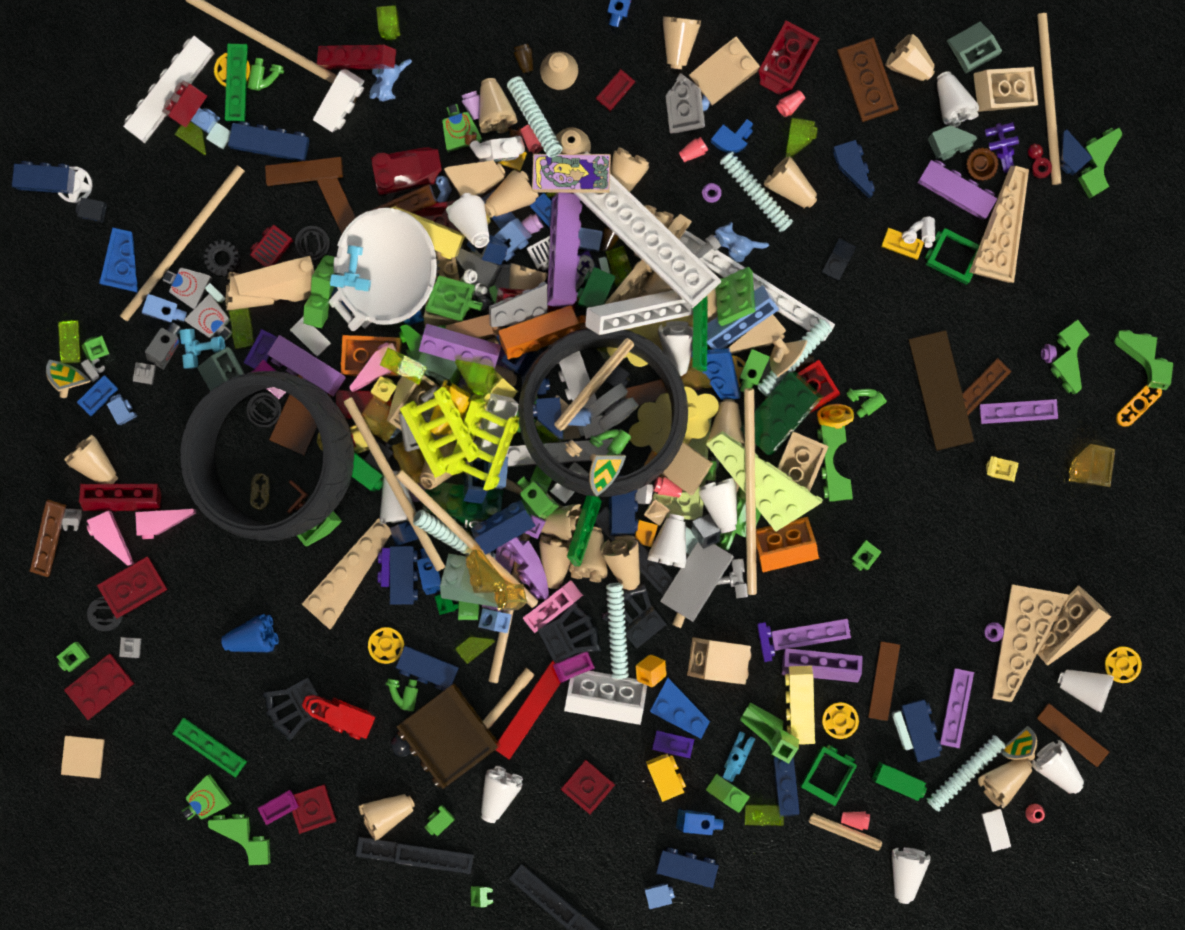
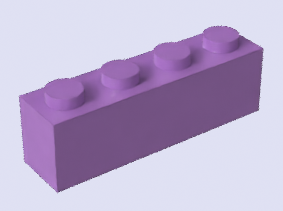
M931 160L918 183L984 221L997 201V198L994 197L995 194L990 190L978 188V184L970 179L966 181L961 178L962 175L955 170L949 171L944 168L945 165L942 162Z
M426 324L419 351L494 372L501 345Z
M280 335L267 353V355L272 357L271 362L279 367L283 364L288 367L286 370L288 373L294 376L299 374L303 379L315 384L326 394L329 393L333 397L346 378Z
M785 649L782 660V675L789 674L790 666H812L813 678L858 682L862 674V656Z

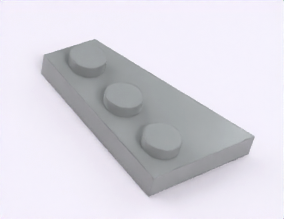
M545 282L540 283L536 288L527 289L518 296L509 297L489 306V325L491 327L514 325L547 314V284Z

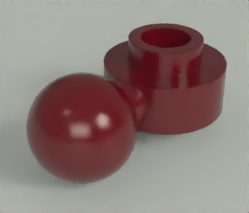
M1032 144L1028 148V155L1035 160L1032 165V172L1038 178H1045L1050 174L1052 164L1048 159L1042 158L1043 148L1039 144ZM1038 167H1044V172H1040Z

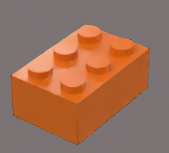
M343 335L341 374L345 376H358L373 354L378 351V347L387 342L389 345L393 343L401 358V338ZM400 368L383 377L400 378Z

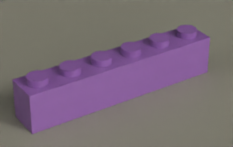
M556 193L552 198L547 305L561 308L572 306L576 303L578 295L576 285L579 279L577 267L580 258L577 256L580 246L578 232L581 228L579 214L582 210V203H580V199L575 194Z

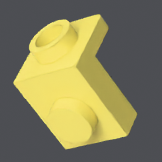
M380 376L371 390V394L387 402L397 386L389 378Z
M991 456L986 465L987 475L1014 482L1018 463Z

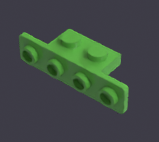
M741 487L737 493L736 530L720 533V542L716 544V546L725 550H729L735 534L746 538V494ZM756 507V525H757L758 520H759L760 515H761V513H760V511L757 509V507Z

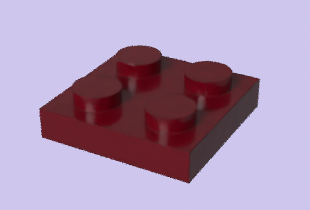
M585 760L561 790L586 812L591 814L615 784Z
M325 784L293 795L299 808L292 811L299 834L337 821Z

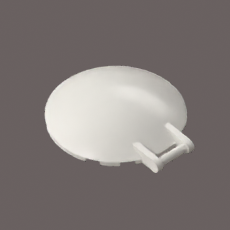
M378 208L367 211L354 219L345 229L338 242L337 257H334V273L344 275V272H348L351 254L347 253L348 245L363 247V254L358 255L356 273L360 274L359 278L371 280L370 291L355 290V287L345 286V288L337 287L338 291L329 300V304L335 307L346 320L351 331L358 329L365 320L385 325L399 323L410 318L426 303L435 283L437 270L436 254L429 234L418 220L398 209ZM342 300L353 312L355 318H353L351 314L347 311V309L342 305Z

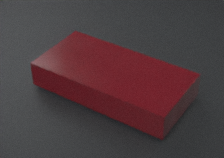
M620 69L596 97V100L611 111L633 86L635 81Z

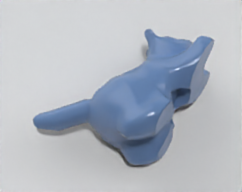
M404 60L399 66L395 64L394 69H373L372 73L377 77V81L370 90V98L374 99L377 96L382 102L395 99L396 97L391 91L392 86L399 77L400 72L412 60Z
M732 222L719 227L715 231L717 235L714 237L722 247L729 249V257L735 262L744 261V258L753 248L763 249L769 246L768 243L751 241L744 236L737 235L732 229Z

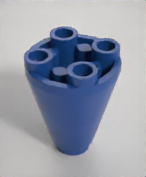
M264 614L258 615L227 632L221 639L224 650L233 652L273 651L279 640L277 634L273 631L272 617Z

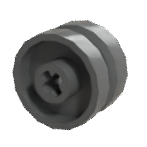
M622 383L608 391L587 409L593 418L606 413L598 423L604 432L621 423L639 406L633 397L620 402L628 393V390Z

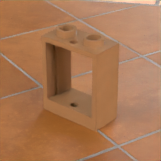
M489 315L447 325L446 329L484 340L499 336L498 331L505 329V327H491L489 325Z

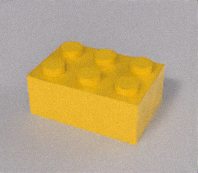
M665 753L646 762L662 802L684 793L682 788L686 786L681 774H676L675 772L678 767L673 755L669 757L668 753Z

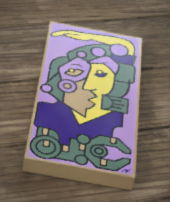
M533 154L532 192L610 193L611 156L610 154H559L555 157H548L546 154Z

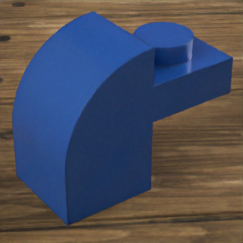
M747 119L736 134L725 125H722L711 139V143L725 153L740 152L747 145L742 139H747L753 132L751 129L753 123Z

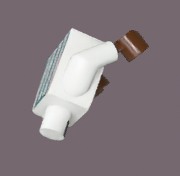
M518 127V130L510 128V138L493 139L483 143L476 141V132H472V135L467 132L465 133L464 143L470 145L480 162L515 160L519 157V154H523L525 151L520 127Z

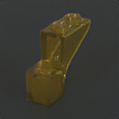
M473 550L466 557V566L469 569L470 583L473 586L474 593H495V602L497 603L498 610H519L527 603L524 585L513 584L502 578L481 550Z

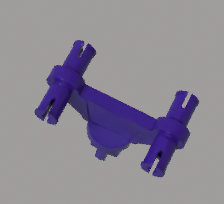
M1013 122L1004 125L999 123L996 124V127L985 129L986 137L995 134L999 135L1000 141L989 142L990 151L998 149L996 154L998 158H1001L1004 173H1008L1010 166H1014L1012 159L1014 150L1012 147L1007 146L1019 144L1017 136L1005 139L1003 132L1015 130Z

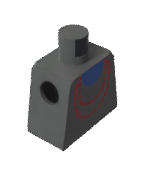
M171 323L167 330L163 328L159 330L145 351L149 362L163 370L165 369L179 345L177 335L181 327Z

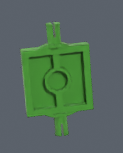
M438 276L429 296L426 312L463 321L469 308L481 311L483 303L472 300L476 289L475 285Z

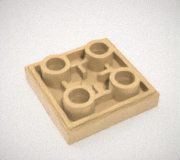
M683 442L676 457L662 474L688 494L694 495L713 463Z
M65 736L61 775L100 778L105 739Z

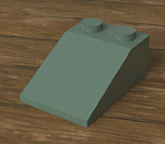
M448 554L440 584L441 598L498 607L504 581L488 565L466 556Z

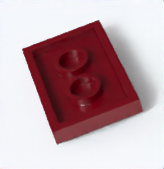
M148 556L97 585L116 619L167 590Z
M109 654L68 686L65 692L87 720H89L130 688L134 682L115 658Z

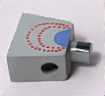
M180 268L178 274L167 271L163 281L172 285L169 291L171 294L195 309L202 302L207 291L205 287L211 283L213 278L206 274Z
M211 294L184 319L211 339L218 334L225 341L232 334L225 326L230 321L229 317Z

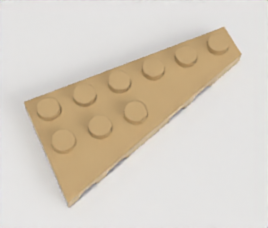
M1010 166L969 273L1014 283L1028 169Z
M680 214L672 221L668 230L680 240L692 221ZM641 260L605 304L642 297V287L655 271Z
M1011 585L1003 629L1004 635L1001 641L992 694L993 699L1013 701L1036 654H1038L1051 630V626L1059 615L1064 602L1067 600L1068 594Z

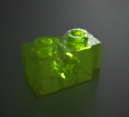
M396 6L377 7L378 29L381 38L385 37V40L396 39V36H400L399 16Z

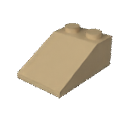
M735 37L695 69L689 77L701 89V92L707 97L711 105H714L755 74L760 66L739 39Z
M1034 67L993 69L974 73L976 98L979 105L978 112L1038 105Z
M772 314L729 347L730 352L735 354L766 347L772 343L776 345L773 342V338L778 335L783 340L785 337L783 334L786 330Z
M408 366L398 381L387 421L401 430L399 419L401 411L399 408L411 401H415L418 406L423 403L420 396L434 386H437L438 389L441 387L422 373Z
M792 432L777 468L791 477L792 481L801 487L804 486L810 492L829 446Z

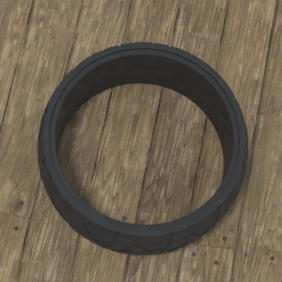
M585 328L558 339L534 362L524 380L520 393L518 417H520L519 427L530 456L537 466L553 481L569 490L584 495L596 497L617 496L633 492L651 483L672 463L681 448L687 430V395L675 365L652 341L629 330L599 335L591 329ZM628 338L634 343L633 348L629 352L648 363L660 376L667 389L672 409L671 430L663 448L648 464L633 473L615 478L605 491L596 496L591 489L590 477L567 469L556 461L544 447L536 430L533 405L543 380L551 369L564 358L588 348H618Z
M259 371L242 374L223 382L210 391L192 412L186 424L181 442L180 459L184 482L189 494H191V498L202 513L222 529L240 537L262 541L294 537L313 529L323 522L344 497L354 468L352 434L339 407L315 384L292 374L279 371ZM275 387L289 393L300 401L315 420L323 445V465L318 484L304 506L287 519L269 525L247 517L226 497L216 475L214 451L219 429L232 408L254 392Z

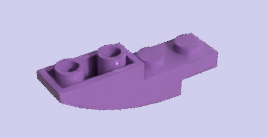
M516 537L503 544L507 550L512 552L515 562L521 565L516 571L519 573V579L531 589L530 593L536 599L546 600L549 598L548 584L543 566L530 542L519 541Z

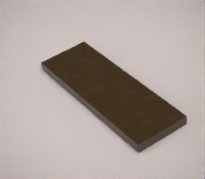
M941 331L909 339L936 451L974 442L947 332Z

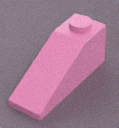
M387 342L378 347V351L373 354L351 384L350 389L352 392L374 382L380 376L383 377L404 366L393 343L389 345Z
M196 509L136 512L137 535L142 536V539H154V535H159L196 514Z
M111 511L87 520L89 524L87 525V530L91 536L94 535L95 539L127 565L134 564Z
M569 581L523 617V619L535 633L583 595L575 584Z

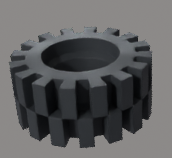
M221 240L214 241L215 243H211L210 247L206 248L204 262L212 273L218 276H226L229 272L236 271V267L240 264V255L234 245ZM220 251H225L229 254V261L225 265H218L215 262V255Z

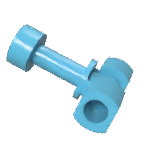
M348 245L347 253L351 254L349 270L344 272V275L332 274L330 286L341 288L350 286L355 287V290L369 292L371 280L359 278L360 274L356 273L358 255L363 254V247Z
M194 329L180 330L181 344H185L186 355H182L184 369L198 367L197 355H200L201 351L212 349L216 353L225 349V342L221 336L213 337L211 342L200 343L198 340H195Z

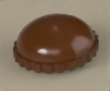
M987 148L974 149L968 155V159H966V169H968V173L973 178L982 181L988 180L997 172V166L999 165L997 156Z

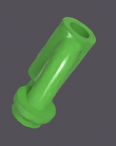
M256 58L255 65H251L247 88L261 90L268 87L279 74L284 73L283 67L272 65L269 70L272 73L263 80L265 67H262L263 59Z
M850 388L846 393L852 402L858 401V396L870 397L860 405L861 409L856 412L860 418L866 414L869 416L887 402L879 391L877 392L873 389L853 391Z
M613 429L595 437L591 435L589 442L599 448L603 445L601 441L614 438L607 448L608 453L606 455H620L631 436L621 429Z
M388 679L385 685L389 686L394 702L403 710L414 711L418 688H416L417 680L409 679V684L405 686L404 695L401 698L396 688L400 687L399 681Z

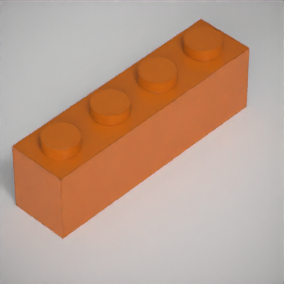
M570 305L499 330L498 333L507 359L551 345L567 334L580 330V326Z

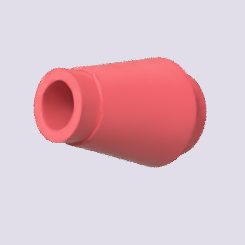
M797 90L779 100V104L776 107L784 117L791 116L805 99V96L801 91Z
M530 125L524 126L521 129V134L528 150L532 151L533 154L539 153L544 148L541 146Z
M699 137L692 140L679 154L683 161L686 162L704 155L708 148L703 139Z
M664 476L662 478L657 477L653 486V491L657 492L658 495L678 498L683 490Z
M1031 804L1028 806L1026 817L1030 822L1038 823L1044 819L1045 811L1041 805ZM1036 812H1040L1038 818L1035 817Z
M843 812L841 823L862 831L863 829L868 830L870 814H866V812Z

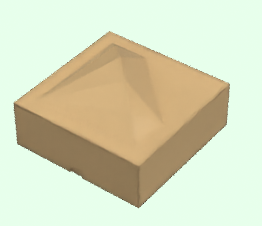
M655 499L644 515L660 526L670 512V509Z

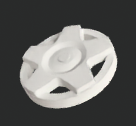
M69 167L72 170H77L73 194H68L69 198H66L62 193L58 194L68 202L77 203L80 202L81 198H87L91 193L92 180L90 175L82 168ZM85 176L88 179V184L84 182ZM79 193H85L82 197L78 198Z

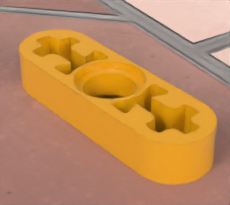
M1146 384L1117 413L1116 422L1123 427L1130 426L1161 396L1162 389L1156 388V396L1152 394L1146 399L1144 396L1150 392ZM1136 399H1141L1144 402L1143 409L1137 410L1134 407ZM1132 410L1134 413L1128 417L1129 422H1122L1121 419L1123 417L1121 414H1128Z

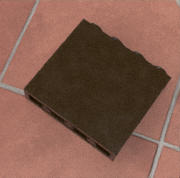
M452 684L397 726V733L403 741L407 740L414 756L418 755L422 761L420 762L421 766L426 772L430 771L433 775V782L437 787L441 786L442 789L501 746L455 684Z

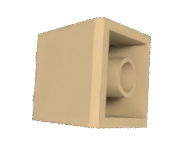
M494 160L451 166L444 169L460 197L464 193H470L481 198L498 187L504 181V176H506L501 164L498 163L496 165Z
M693 638L687 676L746 684L748 662L751 658V646Z

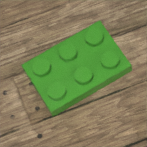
M750 267L720 279L721 283L716 287L718 323L721 326L756 312L753 271Z

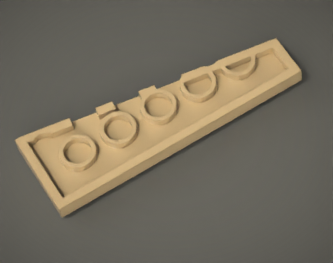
M378 518L302 603L305 608L329 629L334 626L379 552H381L391 536L390 527L386 524H380V518Z

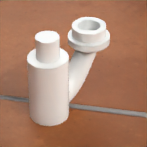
M924 217L902 234L904 242L911 244L917 238L916 232L921 229L922 241L925 243V247H932V242L935 241V220L932 217Z
M467 269L460 281L475 285L476 289L473 296L486 294L488 291L487 287H484L482 283H475L477 273L472 269Z

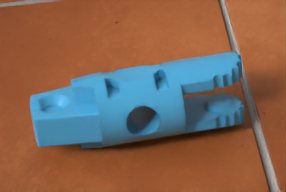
M741 731L724 766L726 771L723 778L731 782L736 774H740L755 741V738L750 737L744 749L740 748L745 737V733Z

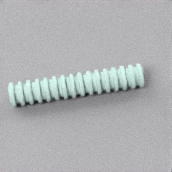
M521 77L512 78L507 83V87L510 89L512 96L515 98L534 134H536L548 157L559 155L562 151V146L551 127H549L525 82H523Z
M729 152L720 160V164L724 165V169H728V173L732 174V178H736V182L740 183L739 186L744 187L743 190L748 192V196L751 195L752 201L755 200V204L760 206L759 209H763V213L768 215L767 218H771V222L775 223V227H779V231L783 232L792 224L793 220H789L788 214L785 215V211L780 209L781 206H777V202L773 201V197H769V193L765 192V188H761V184L757 183L758 180L753 178V174L750 175V171L745 169L746 166H742V162L737 160L738 157H734V153Z
M819 319L818 324H814V328H811L810 332L806 333V337H802V341L807 340V344L795 364L779 377L771 370L770 375H766V379H763L762 383L758 384V389L765 396H769L791 371H795L796 367L800 366V362L804 361L803 358H807L808 354L812 353V349H816V345L820 344L819 341H823L824 337L828 336V332H832L831 326L825 320Z
M420 510L415 514L413 518L415 526L432 534V536L437 537V539L455 548L467 557L487 565L438 518L426 513L424 510ZM489 552V554L495 559V553Z
M621 583L606 585V589H608L607 595H609L607 597V601H609L607 606L609 607L608 613H610L608 615L610 619L608 624H610L609 630L611 631L609 633V636H611L609 641L612 643L610 644V648H612L610 650V654H612L610 658L613 660L611 662L613 666L611 671L613 672L612 677L615 679H623L629 676L627 672L628 667L626 666L628 664V661H626L628 656L625 655L627 653V649H625L627 643L625 641L627 640L624 637L626 635L624 631L626 629L624 625L625 620L623 619L625 617V614H623L625 608H623L624 602H622L624 600V596H622L624 591L622 590L623 584Z
M993 735V739H989L988 743L983 745V748H979V752H975V756H971V760H967L966 765L963 764L961 769H957L958 772L953 773L954 776L949 777V781H945L944 786L941 785L935 794H931V798H927V802L936 811L939 812L941 806L944 807V804L948 803L950 798L953 799L954 794H958V790H962V786H966V782H970L971 778H975V774H979V770H983V766H987L988 761L991 762L992 758L997 756V753H1001L1002 748H1006L1005 744L997 736Z

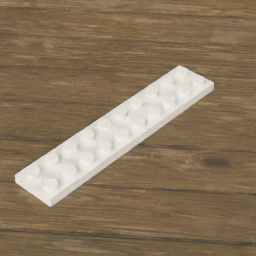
M611 174L610 193H574L692 308L721 283V280Z

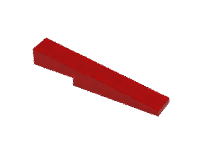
M554 661L551 662L498 741L501 746L496 751L509 760L560 685L559 678L553 667Z

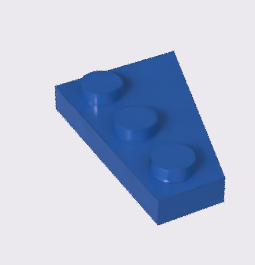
M113 228L100 284L138 293L133 233Z
M730 348L707 350V370L702 373L707 375L711 386L721 400L740 399L741 392L739 391Z
M667 678L650 712L701 739L710 721Z

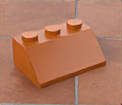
M808 517L796 519L778 531H775L772 526L756 529V550L762 572L819 559L816 541Z

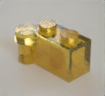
M404 441L392 446L393 455L399 463L400 470H403L417 484L420 483V476L425 462L421 449L407 452Z

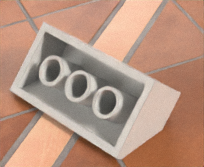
M587 671L570 679L564 711L640 725L647 685L633 678L615 679L611 674Z

